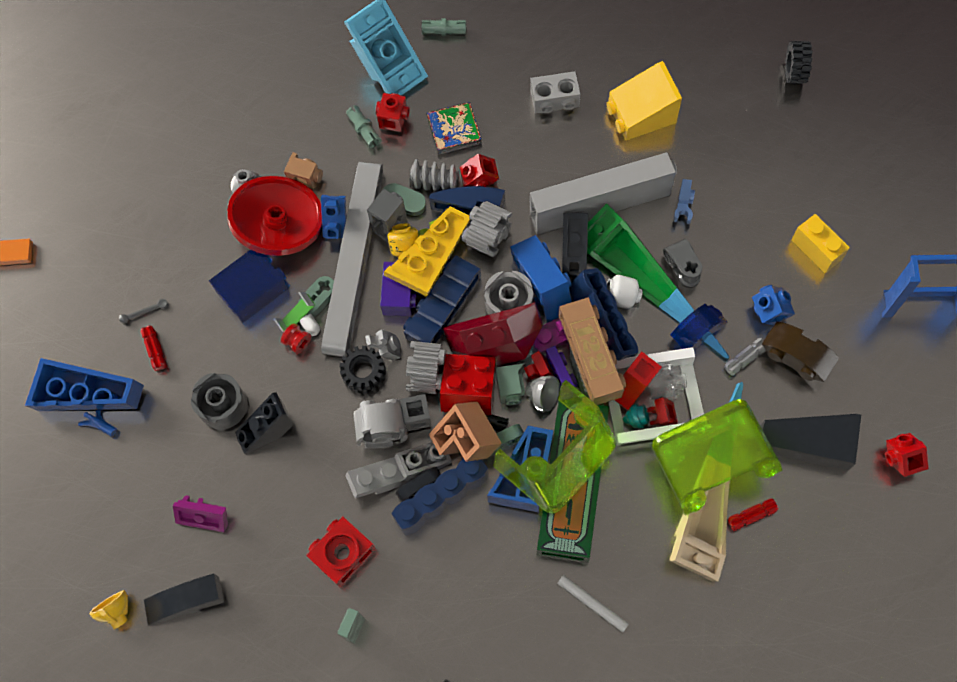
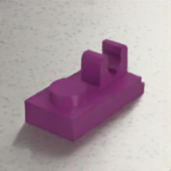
M560 318L543 325L533 344L537 352L540 351L542 354H545L547 348L552 346L557 348L568 342Z
M187 495L182 500H178V502L173 504L176 524L225 533L228 526L226 507L205 504L203 498H199L197 503L190 502V496Z

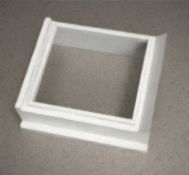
M693 347L647 354V356L662 366L659 372L681 370L692 422L625 432L620 405L614 400L608 401L617 446L697 432L707 433V431L711 430L709 419L705 420L694 372L693 362L695 354ZM638 356L628 357L620 361L617 360L615 365L617 372L624 374Z

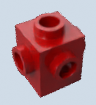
M383 93L381 102L378 101L376 104L379 128L401 132L404 120H408L410 114V107L407 106L406 98L396 93Z
M477 154L459 167L464 187H489L499 180L494 158Z
M911 433L900 434L895 438L886 440V461L904 477L929 469L927 447Z

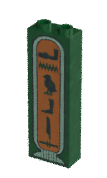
M571 397L558 400L537 555L589 563L609 406H604V403L592 406L591 401L583 403Z

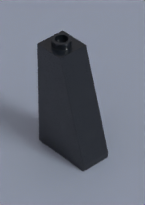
M844 414L764 420L760 428L756 427L753 442L757 443V452L850 470L856 464L861 415Z

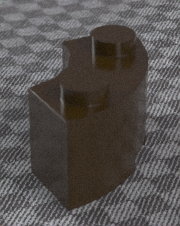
M776 321L762 343V346L768 352V356L776 362H782L792 367L805 380L825 382L839 357L819 339L812 341L802 334L804 330Z

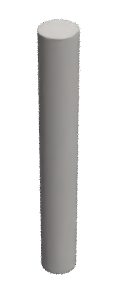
M563 575L557 584L622 632L625 631L629 623L566 576Z

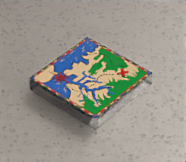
M470 102L426 113L438 155L482 144Z

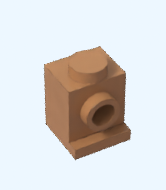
M292 152L284 170L286 177L303 183L311 190H314L316 184L320 183L323 176V170L318 169L317 163L307 158L300 159L297 153Z

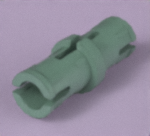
M446 18L441 20H422V35H466V20H446Z
M357 105L353 106L355 112L350 107L346 115L355 125V131L357 134L362 135L369 148H375L373 142L378 146L382 140L373 129L370 119L365 118Z

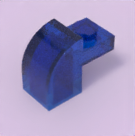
M705 303L689 314L670 335L682 349L692 347L695 349L710 334L722 329L728 321L723 317L719 309L715 308L712 304L708 306Z

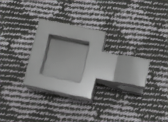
M383 329L375 333L376 336H365L367 346L378 348L380 356L392 361L401 358V344L397 335Z

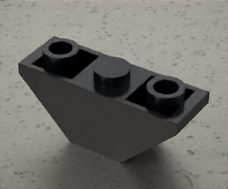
M277 392L272 393L235 432L244 454L281 438L293 426L286 407Z

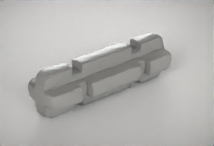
M762 338L755 340L752 345H749L737 354L734 359L728 361L724 366L725 370L731 376L738 373L741 368L747 366L758 355L766 351L762 346L764 340Z

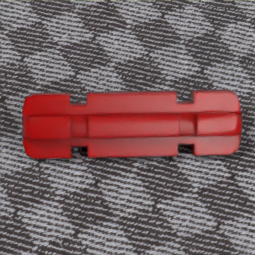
M151 325L143 327L140 332L142 338H144L148 356L151 358L152 368L155 371L163 370L167 367L165 358H163L159 340L156 338V331Z
M773 498L763 501L762 505L759 503L741 511L740 514L736 513L730 516L728 523L731 529L736 531L742 528L744 524L747 526L765 518L766 514L769 516L776 513L778 505Z

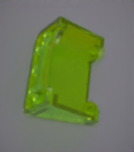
M743 399L731 401L662 433L652 442V449L660 468L684 515L699 511L706 502V491L751 470L760 478H770L783 471L781 463L752 409Z

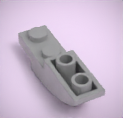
M433 442L398 452L393 458L350 470L345 476L354 498H359L374 492L377 495L400 487L428 469L437 467L439 470L449 465L452 460L449 454L440 455Z

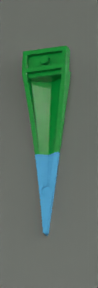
M606 203L588 222V254L616 275L636 279L639 289H642V294L723 357L729 358L728 353L633 229Z

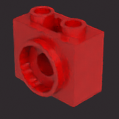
M343 516L339 520L335 519L328 526L324 537L321 540L319 538L316 539L308 548L309 553L306 555L340 588L376 549L374 544ZM348 548L350 550L348 557L343 560L338 559L337 554L339 550Z

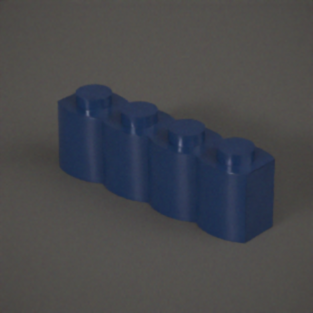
M458 256L448 260L442 270L443 275L436 280L430 291L431 293L426 299L422 298L416 308L418 312L413 318L409 317L403 327L405 339L437 344L444 333L443 327L450 325L456 313L481 277V269Z
M597 268L583 270L571 283L572 286L569 287L571 297L574 301L589 297L591 305H596L599 312L600 328H605L608 336L606 344L609 350L614 351L616 360L620 361L636 356L638 354L637 343L628 332L625 318L617 310L616 300L607 289V283L603 274Z
M462 459L456 468L442 473L435 483L422 487L413 499H407L398 504L392 511V516L404 535L415 533L425 524L426 520L438 517L443 513L447 505L455 504L464 498L468 490L476 489L484 484L489 476L488 467L482 459L468 462Z

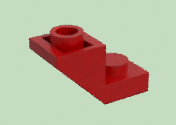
M641 351L623 374L626 387L622 397L614 401L624 409L629 410L662 366Z

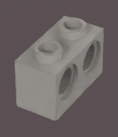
M575 71L530 78V91L535 113H550L555 110H571L579 107L580 90Z

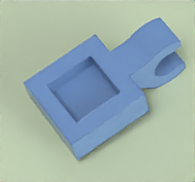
M682 180L677 209L673 218L674 222L678 221L679 215H685L687 217V224L691 223L693 212L688 207V203L693 204L695 190L691 189L692 180Z

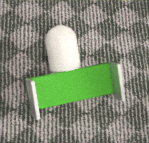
M299 292L302 299L283 320L281 318H274L282 332L291 324H298L300 322L305 331L310 333L311 336H316L320 332V326L312 314H308L315 306V303L309 294Z

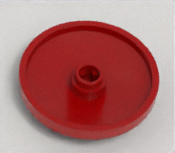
M283 176L258 177L242 184L231 196L227 208L228 225L234 237L250 250L272 256L294 254L310 246L320 234L322 229L321 202L309 187L297 180Z

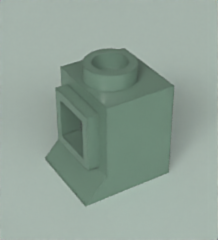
M524 363L496 368L501 404L517 405L521 403L522 396L525 395L522 377Z

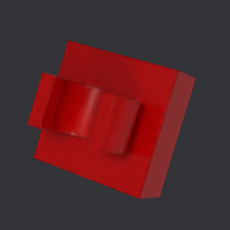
M540 351L531 355L534 364L524 368L528 378L530 377L531 380H534L540 376L555 377L546 357Z
M664 397L654 400L655 406L647 409V412L650 414L657 412V418L649 422L652 426L659 427L661 425L678 424L674 402Z

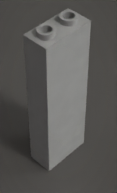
M666 152L530 192V217L536 234L539 235L562 228L563 213H588L589 220L606 203L615 211L670 196L672 186L674 185V177L677 174L674 160H670Z

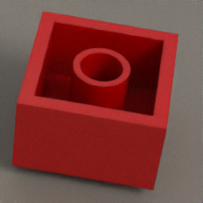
M446 354L440 389L441 412H449L455 404L478 402L484 414L491 415L496 376V357Z

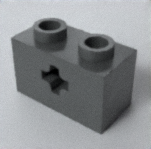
M383 189L367 209L372 231L387 241L388 233L394 225L408 223L403 198L396 192L390 193Z

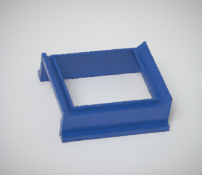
M957 254L911 255V261L889 290H884L886 308L882 312V318L893 317L908 297L954 296L957 314V286L917 287L921 282L918 264H957Z

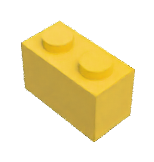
M816 214L797 227L792 241L824 273H827L841 262L850 248Z

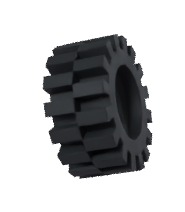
M791 41L787 47V57L785 58L786 82L807 83L810 77V70L812 69V44L810 41Z
M363 345L362 349H359L358 346L354 347L355 351L353 352L349 349L347 351L348 356L343 355L341 358L343 363H340L339 366L345 385L351 391L354 389L355 393L363 391V394H367L369 389L372 392L375 391V386L380 387L382 385L381 380H385L386 367L378 351L375 352V349L372 347L367 349V346ZM360 362H368L372 365V372L365 378H359L354 374V368Z

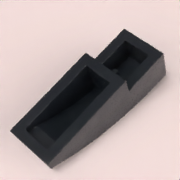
M214 573L181 583L144 599L148 626L197 613L203 608L224 603L220 579Z

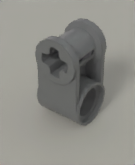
M683 239L664 248L665 260L673 269L680 283L689 288L698 285L703 266L687 239Z

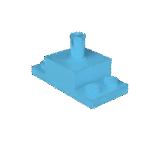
M375 0L344 22L353 37L350 43L371 79L379 81L385 93H396L402 96L428 77L386 0Z

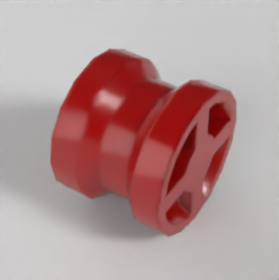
M293 323L284 331L280 342L284 346H290L294 353L300 354L310 343L311 334L307 331H301L300 326Z

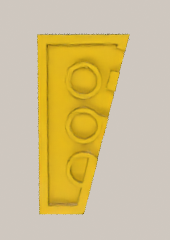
M449 207L430 225V228L423 235H420L414 241V244L407 251H404L398 257V260L392 266H389L384 271V276L428 296L462 237L463 232L470 223L469 215Z

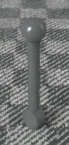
M160 299L155 305L128 315H120L119 321L124 324L129 319L158 308L166 309L168 302L166 299Z

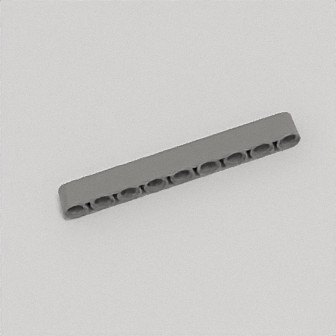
M359 162L357 165L322 339L321 350L324 355L348 356L347 351L351 346L372 236L367 209L380 194L383 178L382 164Z

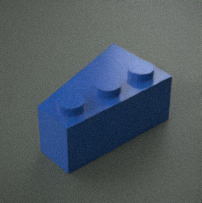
M536 235L510 246L513 263L518 272L524 274L530 280L536 296L534 301L537 306L540 304L543 306L546 323L559 318L560 306L572 303L569 290L572 284L567 273L562 274L557 259L555 257L551 258L546 243H541Z
M533 426L526 428L510 459L500 472V476L493 488L490 489L487 495L488 503L539 512L554 430Z

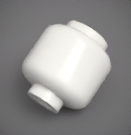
M616 275L607 281V289L614 296L617 307L630 309L635 303L640 302L642 289H639L636 279Z

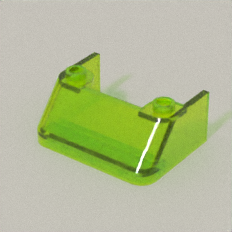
M567 380L562 383L558 400L574 413L575 421L584 430L551 465L539 456L529 457L519 465L499 449L496 452L493 466L548 513L559 512L609 458L616 447V438L599 407Z

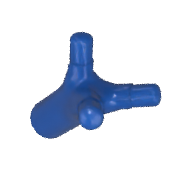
M96 410V417L85 412L84 417L88 420L78 422L80 427H95L111 437L117 431V428L103 420L100 410Z

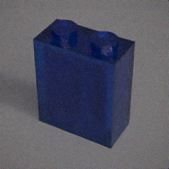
M253 250L246 252L209 280L213 289L241 323L245 322L288 289L284 281L287 277L279 267L273 268L271 265L273 261L269 255Z

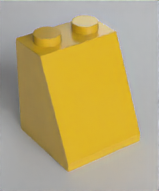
M661 61L610 91L607 109L609 114L614 115L616 119L617 131L620 134L622 133L627 141L676 124L682 97L664 62Z

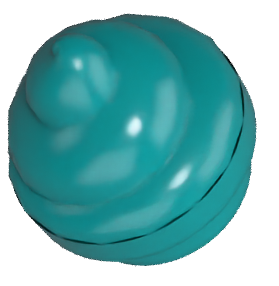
M636 403L626 411V416L622 420L633 428L641 429L646 424H649L650 417L646 406Z

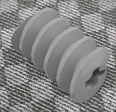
M415 159L410 171L409 186L411 188L414 183L415 188L420 189L423 184L424 190H429L432 186L435 192H438L440 187L442 190L458 188L460 172L456 171L455 164H452L450 169L447 170L446 164L443 163L441 168L438 169L437 163L434 161L431 168H429L427 160L424 161L422 166H419L418 159Z

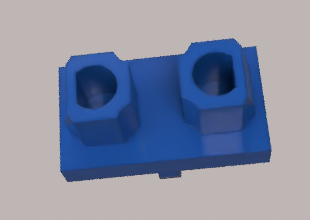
M322 195L323 237L327 239L343 238L347 219L346 196Z

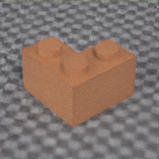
M478 402L455 404L429 433L440 455L461 453L466 462L488 459L502 444Z

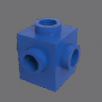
M767 285L759 290L760 293L752 297L755 304L754 310L763 324L774 325L776 321L782 322L795 315L791 305V296L785 288Z

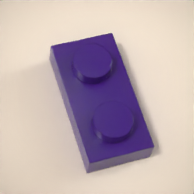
M556 346L547 348L546 359L560 383V389L564 398L575 397L578 384L573 373L569 374L565 367L567 366V361L563 352L558 353Z

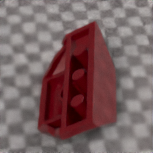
M531 303L444 326L443 331L451 351L455 354L496 357V366L526 359L543 327V323L536 303Z

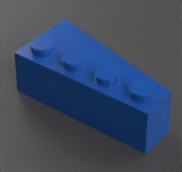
M40 358L25 406L37 411L137 409L144 385L131 378Z

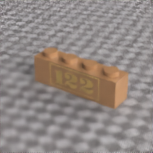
M588 297L560 306L559 318L592 406L621 398L626 387L623 374L618 373L616 370V356L614 351L609 350L606 344L608 336L605 328H600L599 312L596 305H591Z

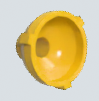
M123 590L110 596L94 607L89 614L98 622L109 623L113 629L120 627L128 620L125 616L128 612L127 593Z

